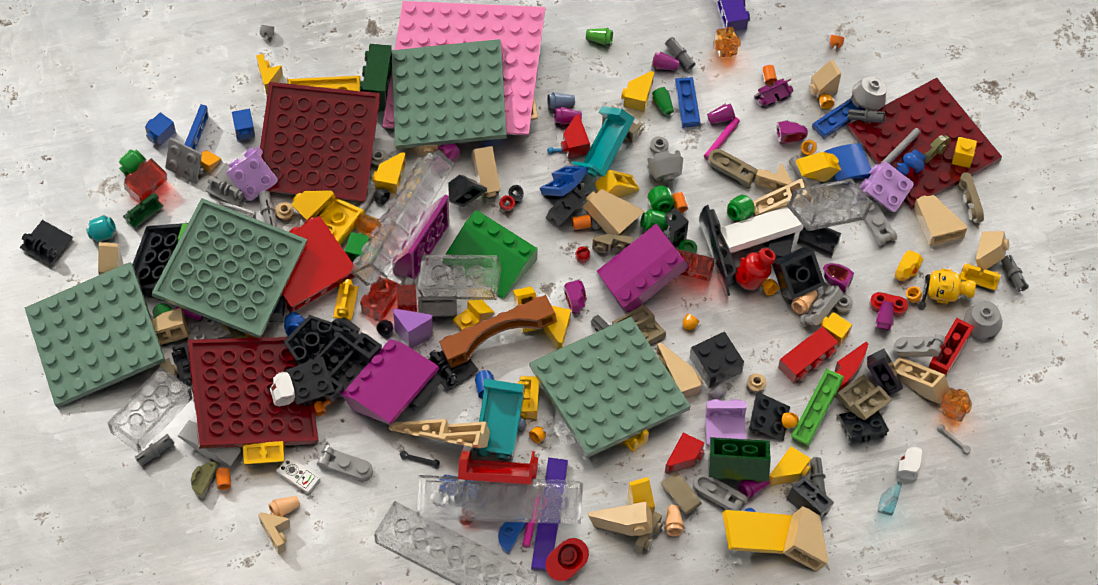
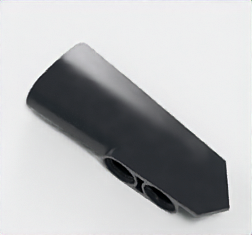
M705 205L699 216V224L712 254L714 266L723 290L729 296L728 285L736 281V266L729 249L719 246L717 236L721 233V225L715 210H710L709 205Z

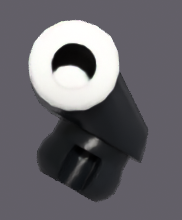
M347 318L332 321L334 326L340 328L347 327L355 333L360 331V328Z

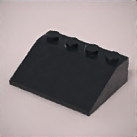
M183 223L146 226L133 261L144 296L156 298L152 296V292L178 244V236Z

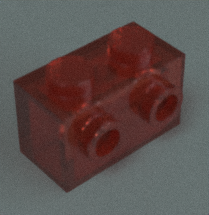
M151 158L148 161L142 162L135 173H130L125 177L124 189L140 203L167 181V172Z

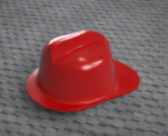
M569 538L559 544L546 559L545 566L548 575L557 581H566L571 578L588 561L589 549L587 545L577 538Z

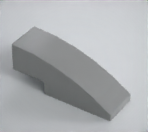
M191 420L186 423L178 434L180 439L208 459L212 458L219 462L224 468H229L242 451L238 447L199 449L196 423Z

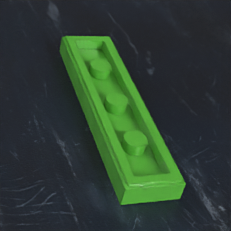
M826 368L791 435V439L808 447L810 446L844 380V376Z

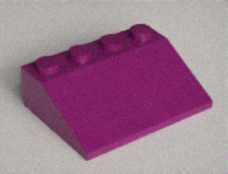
M448 195L442 196L430 205L426 212L421 214L418 225L412 228L409 239L405 240L401 246L400 253L392 259L393 274L401 278L409 276L413 280L416 279L450 225Z
M655 224L598 269L597 272L622 307L629 313L641 306L690 266L658 225Z
M389 339L341 395L351 410L392 425L440 368L404 343Z

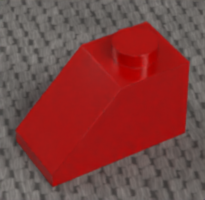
M579 114L575 115L563 133V141H561L562 152H566L568 159L587 155L590 150V141Z
M683 432L666 463L665 473L671 474L695 467L697 461H702L706 451L703 450L705 442Z

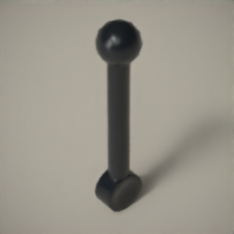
M930 274L925 276L926 283L922 300L918 304V308L921 310L926 307L925 299L929 287Z
M406 451L400 453L401 459L404 460L409 458L432 464L434 467L440 465V461L437 459L430 460L410 455Z

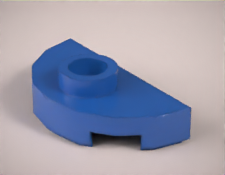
M520 517L511 518L500 527L498 540L501 549L509 555L527 523V519Z

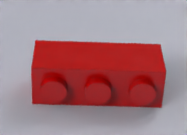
M956 318L945 336L944 344L940 346L939 356L932 358L928 368L945 374V377H947L968 342L974 326Z
M822 326L780 358L778 368L793 384L798 380L802 381L812 369H818L826 358L830 359L837 353L838 341Z

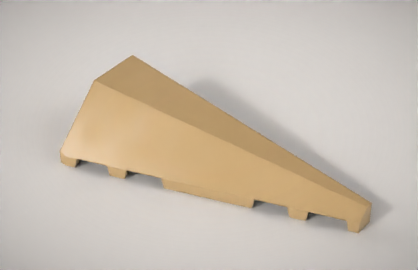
M446 419L396 422L389 426L391 431L475 448L487 447L490 436L487 422L448 424Z

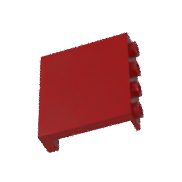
M320 216L312 217L304 225L294 227L289 231L307 239L304 251L282 293L290 313L296 312L336 289L346 279L351 280L356 277V267Z
M466 446L463 447L459 458L458 479L532 484V479H536L539 457H535V451H532L530 463L471 459L472 447Z

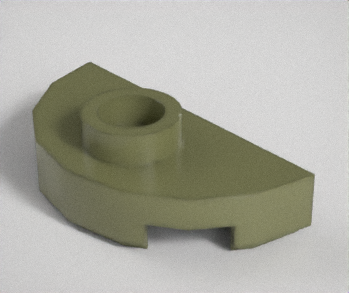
M940 135L930 145L933 148L924 153L927 157L924 162L927 164L937 154H942L951 142V138L947 135Z
M210 461L202 466H197L192 473V490L201 499L204 498L216 474V470L220 466L219 462Z

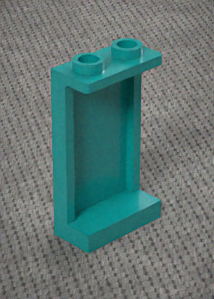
M601 106L598 113L606 119L584 161H573L572 163L573 166L587 167L588 171L586 174L593 177L597 175L605 177L635 119L621 108Z
M484 379L483 387L485 389L479 422H487L490 436L487 447H473V450L480 456L488 457L489 454H495L496 458L508 460V457H514L525 386L523 384Z

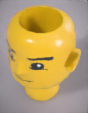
M941 268V270L933 271L930 275L928 296L932 300H937V303L944 304L957 301L959 295L973 298L976 282L973 280L961 281L959 273L952 272V269Z

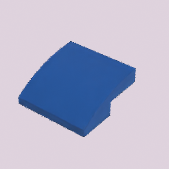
M861 143L842 145L824 151L834 154L838 158L841 170L833 176L836 183H851L855 178L870 177L871 166Z
M564 166L551 173L553 181L540 187L541 194L564 196L573 190L584 178L588 171L587 167Z

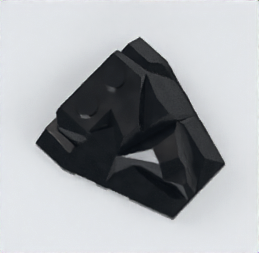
M309 315L284 341L285 346L298 365L323 357L335 392L324 395L330 402L343 397L341 394L382 348L380 343L365 333L361 332L358 334L350 331V328L334 326L332 322Z

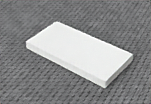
M786 206L721 227L720 235L730 253L801 231L802 225L791 206Z

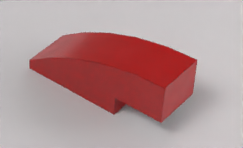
M867 341L837 362L835 373L844 376L838 392L852 383L858 374L869 344Z

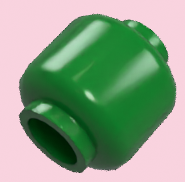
M129 149L119 158V164L121 165L119 169L126 176L130 174L136 177L146 167L145 161L147 159L137 149L135 151Z
M666 186L654 187L648 193L647 199L653 210L667 213L673 207L674 198L670 189Z
M743 194L733 198L727 204V214L730 219L736 222L751 217L755 210L753 200Z
M653 209L647 210L646 213L644 212L640 220V227L643 228L644 232L648 231L655 224L664 232V230L667 231L669 225L665 222L666 214Z

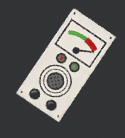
M289 456L276 470L278 475L307 495L320 481L319 476Z

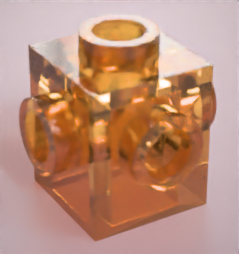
M728 27L715 30L713 46L714 50L718 51L719 57L737 55L738 47L741 46L739 36L735 34L734 28Z
M950 388L949 392L943 396L940 408L944 416L962 422L965 415L970 412L972 402L965 390Z

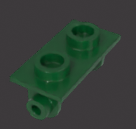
M150 193L146 199L130 211L128 210L123 215V218L135 229L163 208L164 205L158 201L159 197L156 193Z

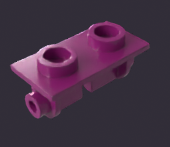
M782 78L774 82V86L770 88L768 85L759 88L754 98L759 96V104L767 106L777 101L774 94H777L779 100L790 96L794 91L793 87L788 85L791 78L786 81Z

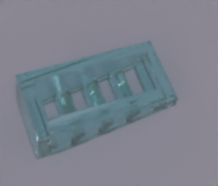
M897 481L881 495L877 509L879 513L893 515L899 499L902 482Z

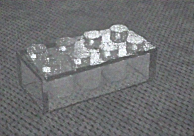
M852 179L794 189L787 207L808 231L865 220L873 202Z
M422 255L418 291L421 297L457 296V300H497L501 274V264L498 256Z
M160 366L107 422L110 432L133 450L141 453L193 399L190 387Z

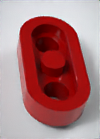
M876 292L870 298L869 305L875 312H879L882 302H879L877 299L894 303L893 315L896 317H901L907 312L908 302L903 297Z

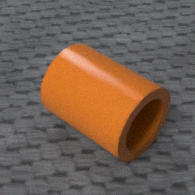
M764 66L762 73L765 84L774 85V82L777 81L774 66Z
M682 192L674 193L672 195L674 198V208L680 213L687 211L688 206Z
M590 216L572 217L573 229L591 228Z
M217 469V488L219 490L231 488L230 469Z

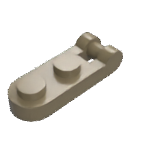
M721 149L712 150L709 154L708 163L710 166L739 181L744 187H750L752 179L756 178L758 170L731 154Z
M965 172L960 177L958 189L963 192V200L968 205L970 220H973L974 223L983 222L984 212L973 178L970 173Z

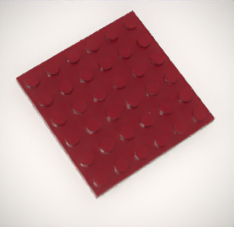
M938 78L921 85L877 110V112H885L884 124L875 122L865 123L864 121L856 120L847 126V130L858 143H861L863 150L877 165L881 164L915 128H918L921 133L890 164L896 170L897 163H904L903 157L906 153H912L916 149L924 155V153L933 148L930 146L931 143L940 135H947L951 138V142L947 145L945 151L942 154H937L927 164L925 163L922 171L915 173L914 169L909 167L910 171L905 176L913 182V187L904 201L910 209L914 208L916 199L921 196H937L959 184L963 173L967 172L973 176L1002 159V155ZM958 137L977 141L970 168L952 164Z
M269 82L260 149L263 151L261 158L275 174L278 181L266 191L287 195L302 194L304 191H332L336 198L340 200L366 202L380 93Z
M288 337L188 340L187 348L199 449L243 447L245 445L283 441L284 445L318 443L313 400L312 405L307 407L304 404L297 405L295 399L289 405L276 406L271 395L270 388L273 385V378L278 373L286 372V370L298 366V363L284 344Z

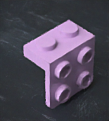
M259 146L255 149L249 148L243 153L244 157L241 159L235 158L228 164L230 167L226 172L236 187L241 189L248 201H252L259 196L260 192L266 191L278 181L275 174L261 158L263 151Z
M886 161L879 165L875 164L869 172L871 174L870 177L865 179L860 185L861 190L858 195L863 199L871 196L888 210L895 212L912 189L913 182Z
M719 399L707 401L705 422L706 444L708 447L710 437L746 439V401L738 399L731 401H721Z

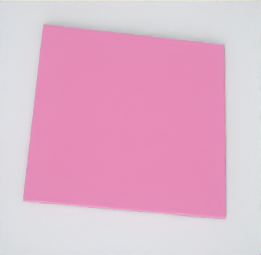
M403 1L395 50L501 39L507 134L529 135L546 8L536 6ZM391 70L383 128L394 129L393 77Z

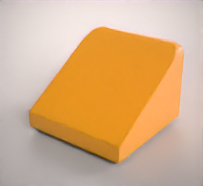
M205 150L202 152L200 165L211 173L222 159Z

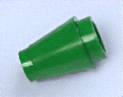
M665 87L654 90L652 92V99L666 116L673 113L674 109L669 90H666Z

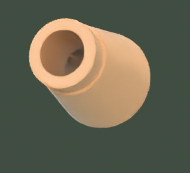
M813 290L793 299L792 309L798 314L807 313L818 297L817 291Z
M297 496L274 499L268 506L271 515L283 517L300 507V502Z
M670 505L667 508L664 529L669 536H679L685 528L679 506Z

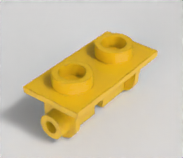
M964 263L960 274L962 281L973 280L978 286L996 291L1001 274L989 270L980 272L981 268L970 265V263Z
M346 279L345 282L339 285L333 318H347L352 321L359 286L352 284V280Z

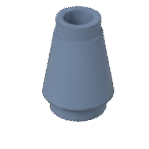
M552 92V94L547 96L548 108L555 110L560 107L574 106L575 96Z

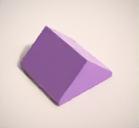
M400 309L393 310L395 332L404 344L411 349L433 336L432 315Z

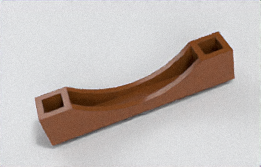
M538 296L532 301L519 304L507 312H501L491 319L482 320L475 326L464 328L461 332L454 335H448L440 340L439 343L450 368L469 361L475 350L488 338L497 333L515 328L540 330L556 323L557 319L547 296Z

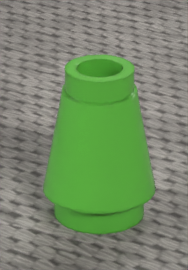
M609 28L587 29L586 40L603 45L612 44L613 30H609Z

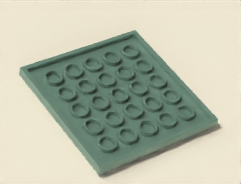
M501 39L392 50L396 149L507 138Z
M201 198L152 292V296L260 339L304 251L307 239Z
M131 262L24 307L52 398L57 408L166 361Z
M632 317L538 358L529 364L532 372L587 458L642 433L646 429L648 430L689 411L691 407Z

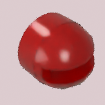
M509 195L503 196L499 202L500 209L505 212L511 211L515 205V200ZM507 201L510 202L507 207L504 206Z
M585 246L577 248L575 259L580 263L588 262L590 250Z

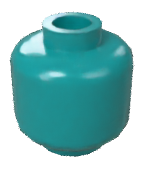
M102 215L90 220L88 223L89 228L86 229L89 238L99 243L112 238L116 231V226L111 217L108 218L106 215Z

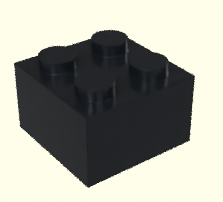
M800 248L776 259L772 264L782 296L793 300L825 285L813 249Z
M725 331L692 346L689 358L708 388L728 380L743 371L744 360Z

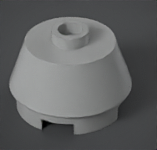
M866 76L853 86L851 100L857 108L861 106L864 109H869V111H877L886 104V85L877 77Z
M676 150L675 154L664 151L654 154V159L648 158L649 165L647 167L656 181L669 182L682 175L684 158L681 157L679 150Z
M982 301L973 305L967 310L964 317L966 323L974 326L972 336L982 340H986L988 337L999 333L1003 324L998 307L988 301Z

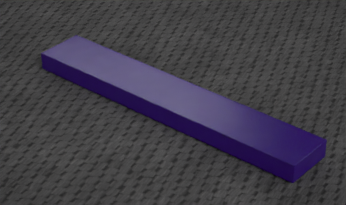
M548 457L531 570L547 572L545 566L546 559L555 549L568 460Z

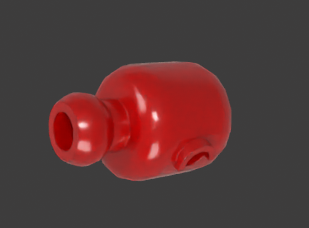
M764 248L759 253L753 252L748 254L746 258L742 257L735 273L738 284L747 290L758 289L771 274V265L775 261L774 252L769 248Z

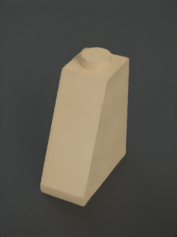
M493 147L474 149L471 156L477 182L487 187V192L481 196L485 195L486 198L497 196L496 193H499L501 189Z
M603 189L597 193L593 191L585 198L587 202L583 205L584 209L607 234L619 235L644 213L641 208Z
M935 195L921 196L916 199L914 211L929 246L965 237L967 231L966 224Z
M801 507L792 514L783 554L816 572L828 564L820 515L808 508Z

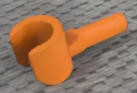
M328 399L323 402L317 401L314 404L316 416L324 415L326 413L325 407L332 402Z

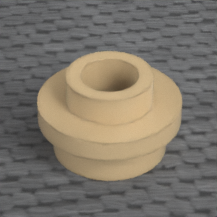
M287 202L278 204L275 209L276 216L283 221L291 219L294 215L293 206Z
M752 374L747 379V386L752 392L763 391L766 387V379L761 374Z

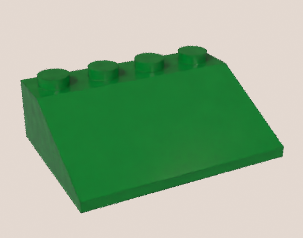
M475 210L462 226L444 255L443 261L504 300L537 261L538 248L483 213Z

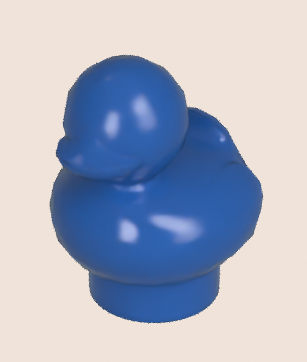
M914 149L912 153L904 155V163H897V170L904 176L909 173V167L914 169L915 173H919L924 169V160L927 157Z
M291 312L289 315H286L284 320L286 334L290 336L305 318L297 312Z

